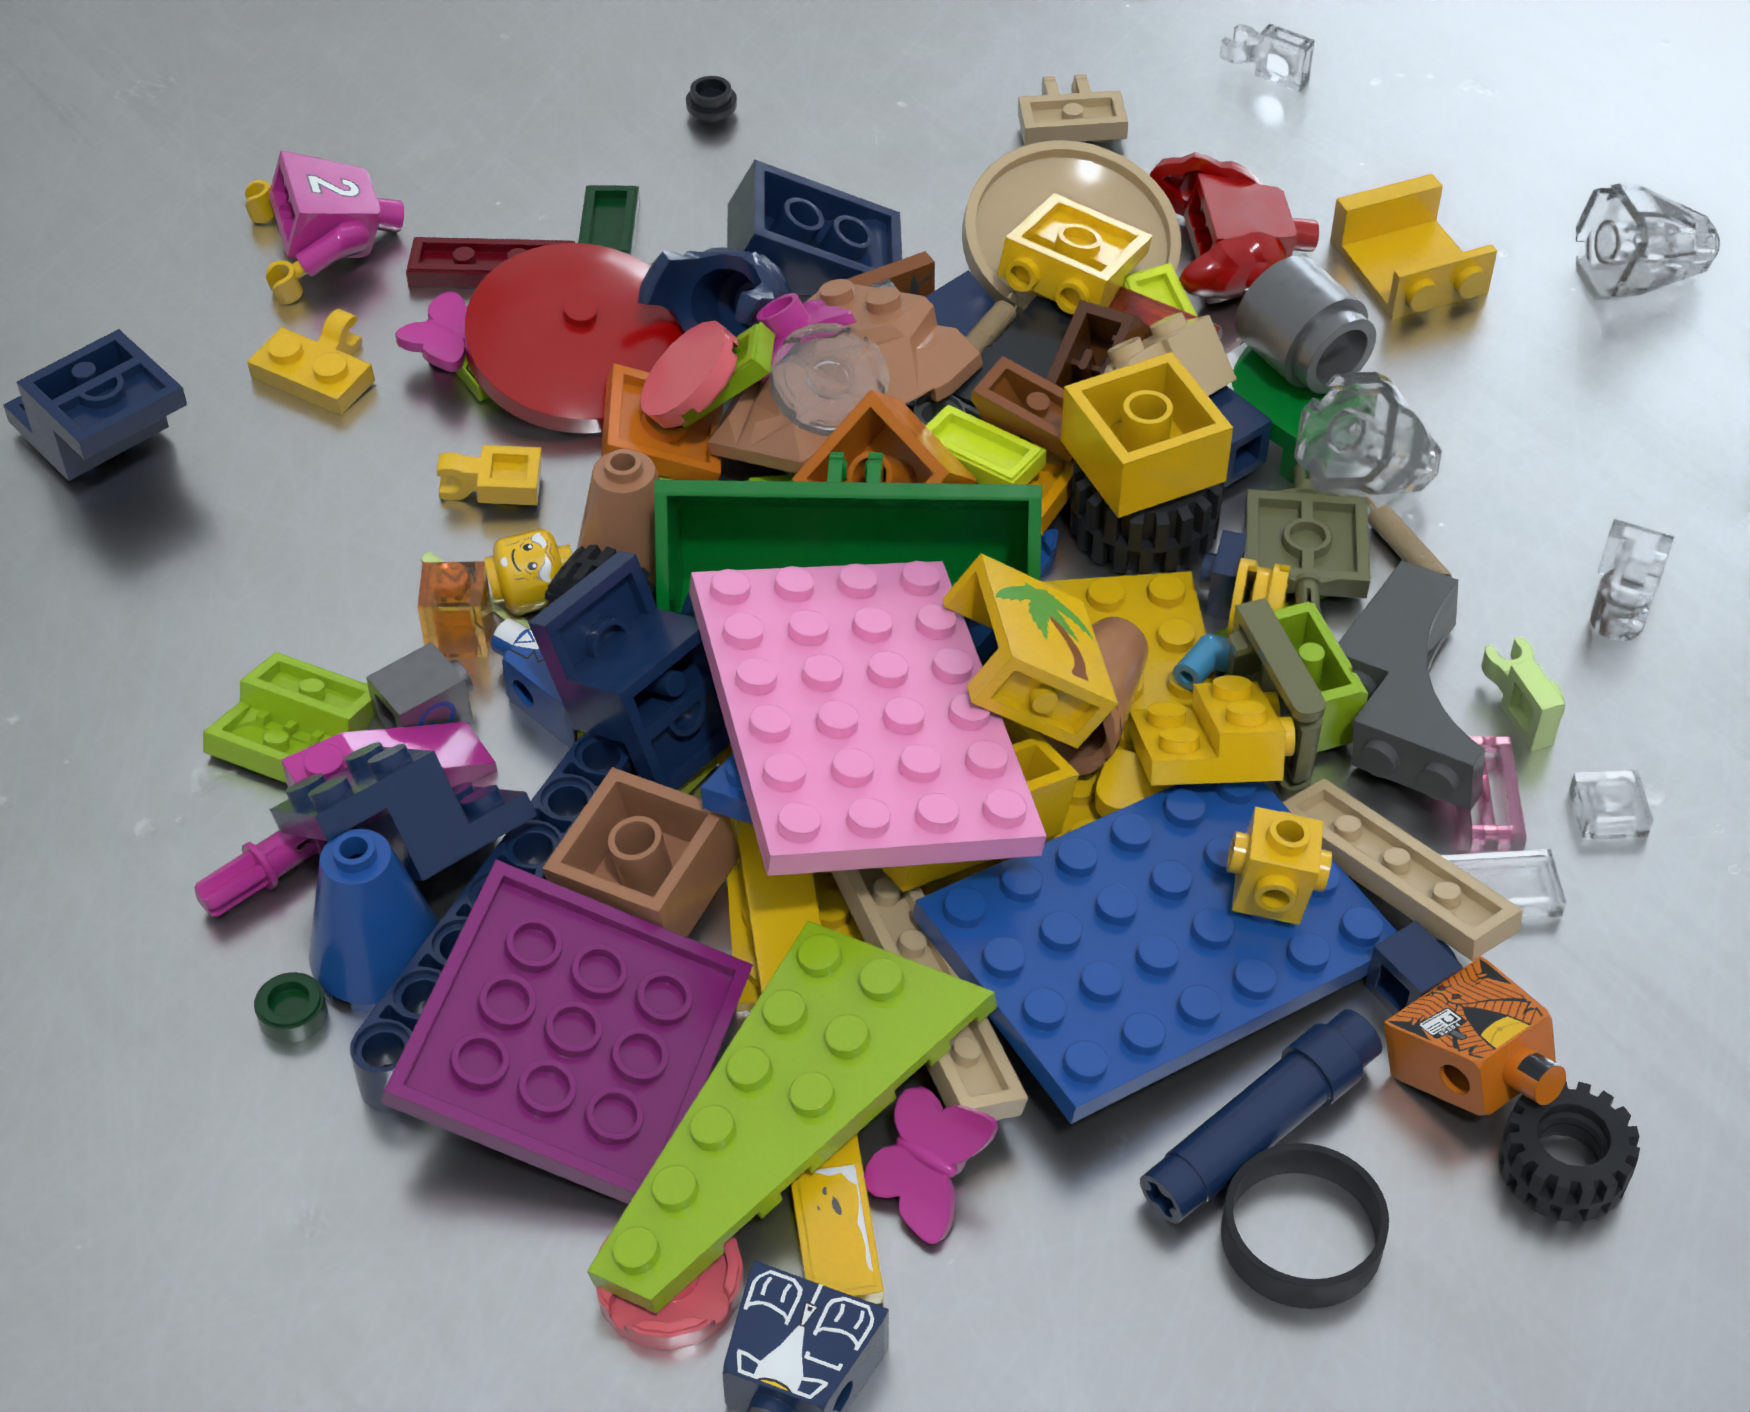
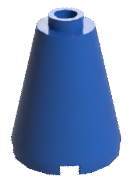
M352 829L330 839L320 855L309 948V963L312 975L321 985L325 996L332 1000L331 995L338 999L350 1002L352 1010L365 1013L372 1012L440 921L388 841L375 831Z

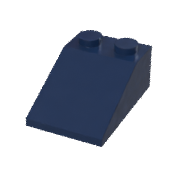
M754 159L728 203L727 248L765 255L781 269L791 293L814 295L823 284L831 280L849 279L901 260L900 212Z

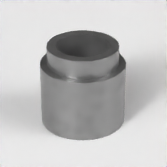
M1297 255L1285 258L1265 270L1245 293L1236 314L1235 327L1241 340L1291 385L1299 388L1308 387L1311 391L1318 394L1335 391L1352 380L1367 363L1376 343V329L1368 320V312L1365 305L1312 259L1306 256Z

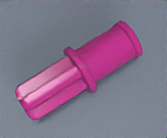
M278 830L256 845L252 842H247L242 845L241 855L196 883L194 886L196 898L210 916H220L263 887L269 890L276 888L279 883L277 878L314 854L322 852L325 846L324 841L283 834Z

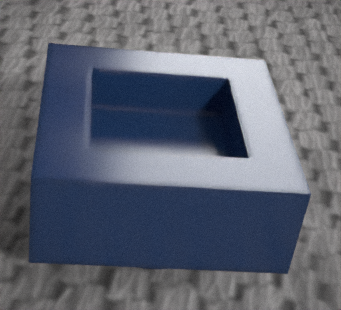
M1223 530L1217 553H1205L1200 572L1199 588L1209 590L1206 615L1229 619L1240 559L1244 558L1247 534Z

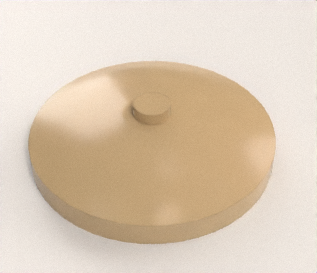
M1068 140L1044 141L1025 145L993 162L977 180L968 199L962 223L964 255L972 275L995 303L997 301H1005L1015 307L1017 301L1016 294H1012L1009 299L1007 298L1011 292L1016 290L1009 286L1006 279L997 276L1006 236L1054 193L1153 235L1148 254L1127 275L1168 263L1172 264L1175 272L1177 271L1181 255V232L1170 200L1155 180L1143 169L1122 155L1106 148ZM1016 291L1019 295V303L1015 311L1016 313H1022L1037 295L1046 299L1049 298L1040 294ZM1121 295L1108 307L1130 314Z

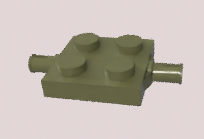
M1302 462L1293 469L1294 488L1280 491L1247 489L1245 502V534H1247L1244 558L1257 560L1258 566L1271 569L1275 563L1291 566L1287 581V593L1295 594V605L1309 601L1316 605L1321 614L1320 595L1367 598L1370 585L1367 497L1335 495L1319 490L1317 466L1309 462L1306 479L1305 462ZM1248 581L1246 590L1251 591L1253 581Z

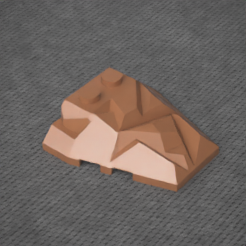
M846 279L831 280L823 284L819 291L807 301L823 300L827 306L847 309L851 311L857 322L805 338L801 343H797L765 382L761 383L759 380L737 394L708 440L710 454L797 473L870 390L901 399L904 404L922 395L929 396L932 400L938 402L953 394L983 366L981 352L957 328L938 325L934 305L925 296L899 292L898 289L893 287L874 288L853 284Z

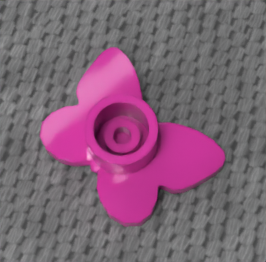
M452 291L442 293L434 298L428 306V320L426 322H413L397 330L395 337L398 347L412 352H420L426 361L446 371L455 372L459 370L465 360V317L468 307L465 305L463 298L458 293Z
M796 293L783 295L765 305L758 312L756 318L759 323L762 322L775 334L770 373L760 379V382H765L797 343H801L805 338L837 327L856 323L857 321L851 311L837 306H827L823 300H811L802 303Z
M919 1086L904 1090L897 1099L894 1111L895 1124L900 1134L897 1138V1144L884 1147L872 1156L866 1165L864 1178L867 1191L875 1197L891 1198L898 1196L900 1198L898 1209L902 1219L923 1241L935 1244L946 1238L951 1229L955 1214V1193L951 1178L957 1176L963 1170L968 1159L989 1145L999 1127L994 1117L968 1106L952 1105L943 1110L938 1098L930 1090Z

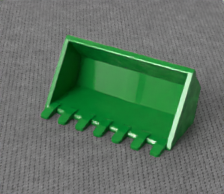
M830 452L827 482L654 480L657 608L680 613L689 592L691 572L720 571L725 569L752 570L791 566L821 567L849 564L867 565L910 563L913 561H943L953 587L982 553L1040 581L1042 485L883 483V452H869L868 460L865 462L866 482H845L848 475V464L845 460L844 452ZM998 646L990 654V656L982 663V667L990 659V657L997 651V649L999 648Z

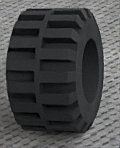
M1075 462L1073 466L1070 507L1071 532L1073 535H1077L1076 543L1082 551H1092V560L1100 565L1112 564L1113 571L1125 574L1127 570L1137 571L1138 575L1152 574V572L1157 571L1162 573L1177 572V566L1181 565L1189 568L1198 563L1199 555L1205 556V553L1212 549L1213 540L1217 538L1224 482L1117 518L1077 462Z

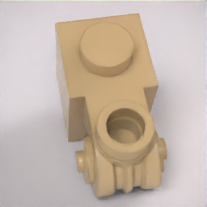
M1182 312L1170 315L1152 324L1150 329L1153 335L1142 341L1140 337H1134L1110 348L1107 353L1111 363L1107 365L1104 373L1173 352L1208 396L1237 379L1210 315L1185 320Z

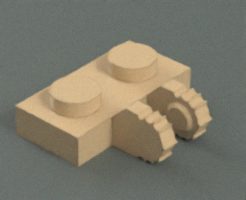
M1086 74L1074 75L1071 86L1072 93L1059 94L1055 76H1045L1041 83L1042 95L1018 97V117L1024 145L1053 140L1104 142L1114 139H1127L1129 121L1121 91L1091 92Z

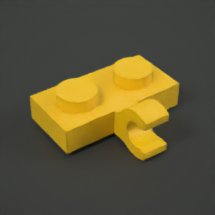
M341 309L334 310L327 317L318 341L281 327L247 361L251 378L341 416L375 381L372 364L351 356L360 348L363 342L362 337L348 332L358 321L357 316Z

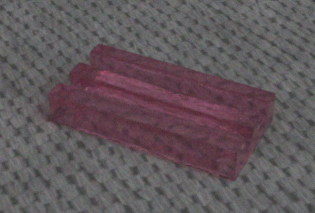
M1470 737L1485 748V753L1495 754L1506 826H1496L1486 759L1484 758L1482 795L1477 801L1480 825L1472 824L1471 811L1451 804L1457 850H1471L1472 844H1483L1484 850L1497 851L1499 844H1509L1510 851H1524L1527 836L1510 737Z

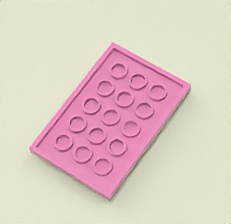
M913 561L910 563L867 565L849 564L821 567L791 566L775 569H725L720 571L691 572L689 594L767 876L1042 856L1047 836L1001 715L971 702L967 684L982 668V664L964 616L944 607L942 598L952 588L943 561Z

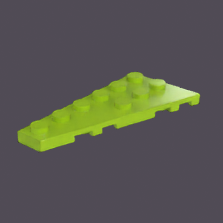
M807 921L588 1268L587 1273L593 1285L657 1314L725 1253L724 1243L756 1214L761 1218L765 1217L783 1200L780 1193L805 1170L809 1169L812 1173L815 1172L896 1099L895 1090L926 1062L933 1066L951 1049L949 1041L975 1019L980 1023L998 1007L995 992L814 922Z

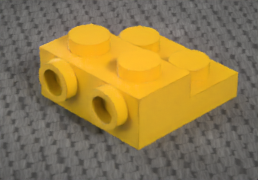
M1054 193L1006 236L997 276L1006 279L1009 286L1018 292L1040 294L1056 301L1059 308L1068 314L1075 313L1080 300L1108 308L1120 296L1125 276L1148 254L1153 235Z
M1226 675L1215 678L1213 683L1193 684L1192 708H1186L1175 702H1156L1150 704L1147 709L1130 710L1128 715V735L1151 786L1283 781L1285 756H1293L1295 750L1294 723L1290 716L1280 717L1278 694L1276 692H1263L1257 681L1252 682L1242 676Z

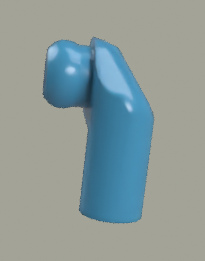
M1211 633L1201 636L1173 669V676L1178 684L1185 689L1193 690V684L1203 683L1213 670H1215L1217 677L1224 676L1227 671L1230 649L1227 642L1228 637Z

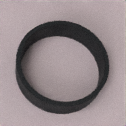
M1292 1143L1271 1147L1259 1152L1246 1161L1230 1182L1221 1221L1223 1249L1236 1274L1251 1289L1269 1300L1290 1307L1307 1309L1334 1306L1360 1293L1370 1283L1378 1270L1389 1232L1387 1203L1373 1177L1348 1156L1327 1147L1307 1143ZM1289 1173L1318 1176L1339 1185L1361 1204L1373 1227L1375 1247L1358 1266L1334 1277L1306 1279L1287 1275L1268 1266L1250 1251L1237 1230L1233 1209L1240 1197L1250 1187L1266 1178Z

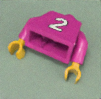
M280 151L272 184L269 185L265 180H254L248 184L245 190L247 199L245 207L250 219L255 223H262L275 217L287 257L298 259L293 264L285 260L272 262L266 270L268 285L271 291H273L277 302L281 305L292 304L302 296L303 288L299 280L306 274L314 277L334 262L343 258L366 257L371 253L377 230L400 232L404 222L403 202L400 200L377 198L368 171L362 167L325 160L319 157Z

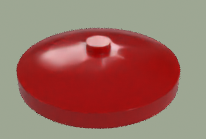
M561 243L541 246L519 253L502 262L484 277L474 291L467 307L465 317V351L470 369L482 389L492 400L514 416L531 424L555 431L599 433L603 432L606 383L613 363L650 373L658 359L674 341L684 334V331L666 308L637 303L641 282L650 268L648 264L627 253L604 246L584 243Z

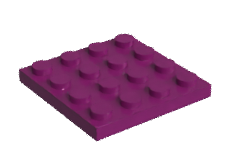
M496 859L386 1085L381 1104L629 1204L706 1083L753 964Z

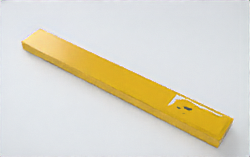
M735 819L760 992L762 994L807 921L821 925L813 873L767 876L753 825ZM856 1134L815 1172L812 1173L809 1169L805 1170L790 1184L804 1278L873 1304L884 1303V1289Z

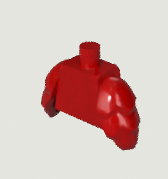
M1193 152L1184 157L1162 159L1150 172V177L1164 191L1175 213L1184 217L1196 257L1194 261L1184 268L1179 281L1188 294L1199 297L1207 304L1223 302L1233 298L1243 299L1253 282L1273 264L1291 257L1293 251L1313 252L1317 247L1319 241V224L1317 220L1292 218L1284 191L1278 187L1263 185L1251 171L1233 161L1220 162L1210 156Z

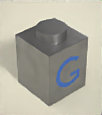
M432 642L366 677L374 717L383 729L457 722L470 723L473 721L468 695L473 692V684L468 672L457 659L449 661Z

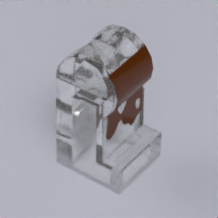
M1614 519L1598 569V573L1604 575L1600 579L1590 615V622L1593 628L1601 636L1610 640L1627 641L1641 634L1664 572L1674 539L1673 535Z

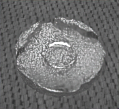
M813 323L793 331L776 352L769 374L771 395L781 413L800 429L821 436H830L870 390L887 394L890 386L888 363L874 342L866 336L862 340L859 336L850 333L851 328L838 323Z

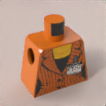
M1481 956L1384 1021L1391 1076L1478 1116L1491 1115L1520 1093L1540 1105H1547L1553 1102L1564 1088L1566 1071L1556 1063L1553 1023L1548 1010Z

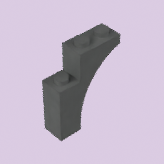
M1402 560L1338 642L1352 665V672L1357 673L1368 692L1367 703L1353 720L1352 766L1368 771L1374 776L1386 778L1425 793L1436 800L1445 801L1471 811L1482 795L1485 748L1471 739L1451 719L1442 707L1429 676V669L1436 653L1456 626L1459 580Z

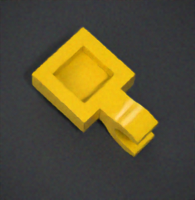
M482 445L481 457L464 456L453 452L439 454L437 464V476H441L439 498L448 501H458L465 499L473 491H477L478 503L537 505L542 469L541 447Z

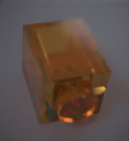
M485 561L423 562L417 609L424 646L432 642L446 658L489 657L493 610Z

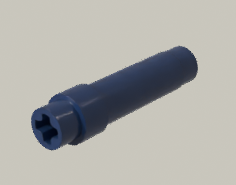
M1350 1009L1343 1010L1327 1024L1318 1023L1313 1025L1283 1050L1281 1059L1167 1152L1161 1161L1141 1176L1140 1187L1149 1204L1164 1219L1178 1224L1201 1204L1207 1203L1231 1182L1236 1172L1246 1161L1259 1152L1276 1145L1318 1108L1332 1105L1363 1078V1068L1382 1052V1042L1375 1028L1361 1014Z

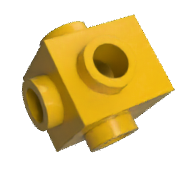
M1255 806L1246 833L1235 831L1229 848L1226 871L1235 873L1232 911L1300 925L1313 890L1324 892L1330 874L1332 852L1321 849L1324 821Z

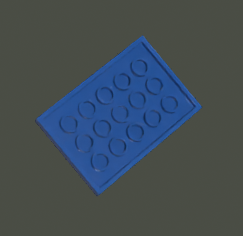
M1264 781L1174 785L1046 842L1042 856L1009 858L915 901L912 918L956 975L962 980L995 992L998 1007L988 1017L1071 1124L1367 976L1374 946L1397 932L1333 859L1324 892L1313 890L1300 925L1232 911L1235 873L1227 872L1226 867L1234 832L1246 833L1255 806L1291 813Z

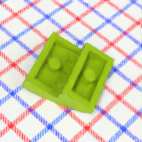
M274 652L240 680V702L203 731V753L287 783L282 759L339 733L365 731L374 717L368 684Z

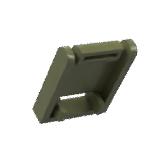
M1266 598L1235 606L1232 633L1227 638L1230 649L1226 675L1242 676L1252 682L1257 681L1263 692H1276L1280 702V717L1290 716L1292 718L1295 728L1293 756H1285L1283 781H1274L1279 792L1286 798H1290L1311 786V776L1313 775L1326 702Z

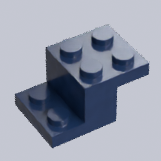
M117 329L17 381L21 396L3 404L8 422L70 481L168 428L166 416L186 406L187 401L183 387L120 329Z
M618 551L528 621L573 728L625 743L639 777L677 790L731 744L696 617L657 608L636 554Z
M381 742L369 744L346 756L344 762L347 768L326 779L322 773H319L293 784L285 791L288 800L270 809L280 832L283 834L328 841L350 828L375 831L388 841L411 878L419 881L428 879L537 816L527 793L524 791L499 789L497 785L477 787L473 786L471 782L451 787L435 751L407 749L405 744L383 748Z

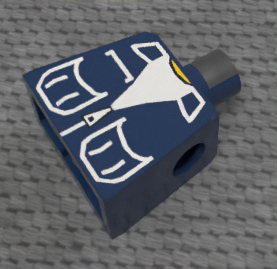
M754 1260L749 1271L724 1361L722 1376L725 1403L738 1412H847L885 1356L889 1347V1309Z

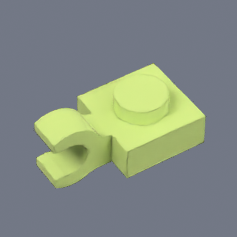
M1522 637L1514 638L1510 653L1512 660L1502 658L1493 645L1486 646L1481 663L1482 671L1503 693L1500 707L1531 752L1554 745L1560 720L1565 711V701L1560 687L1556 682L1547 678L1533 658L1534 650L1531 644Z

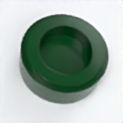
M289 972L271 978L261 986L254 1000V1010L262 1032L268 1038L281 1043H296L310 1038L322 1028L328 1014L327 1003L321 985L316 979L304 973Z

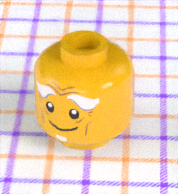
M547 529L532 530L498 539L493 546V556L484 558L495 605L505 603L507 609L514 615H524L544 610L549 603L545 599L547 586L572 555L570 544L557 546L554 535Z

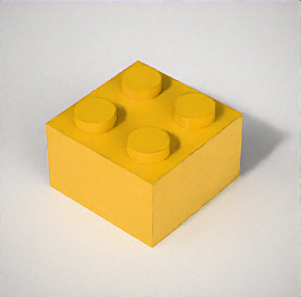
M1173 352L1064 386L1060 441L1117 518L1226 482L1233 426Z

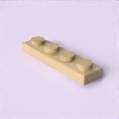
M1321 779L1282 802L1294 815L1324 821L1322 848L1332 852V859L1348 876L1413 921H1417L1423 928L1471 961H1474L1521 930L1523 913L1521 908L1327 779Z

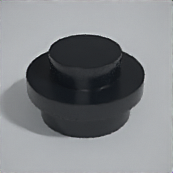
M704 76L696 79L691 84L690 91L686 96V108L692 116L704 122H719L736 110L737 95L731 89L729 81L725 78Z

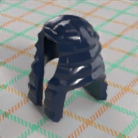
M725 247L710 248L703 252L687 251L684 255L664 250L652 263L643 278L637 303L666 308L677 320L684 333L702 322L717 321L737 337L756 323L759 324L756 316L765 305L778 297L790 294L791 291L781 269L763 254L758 255L756 252L751 253Z

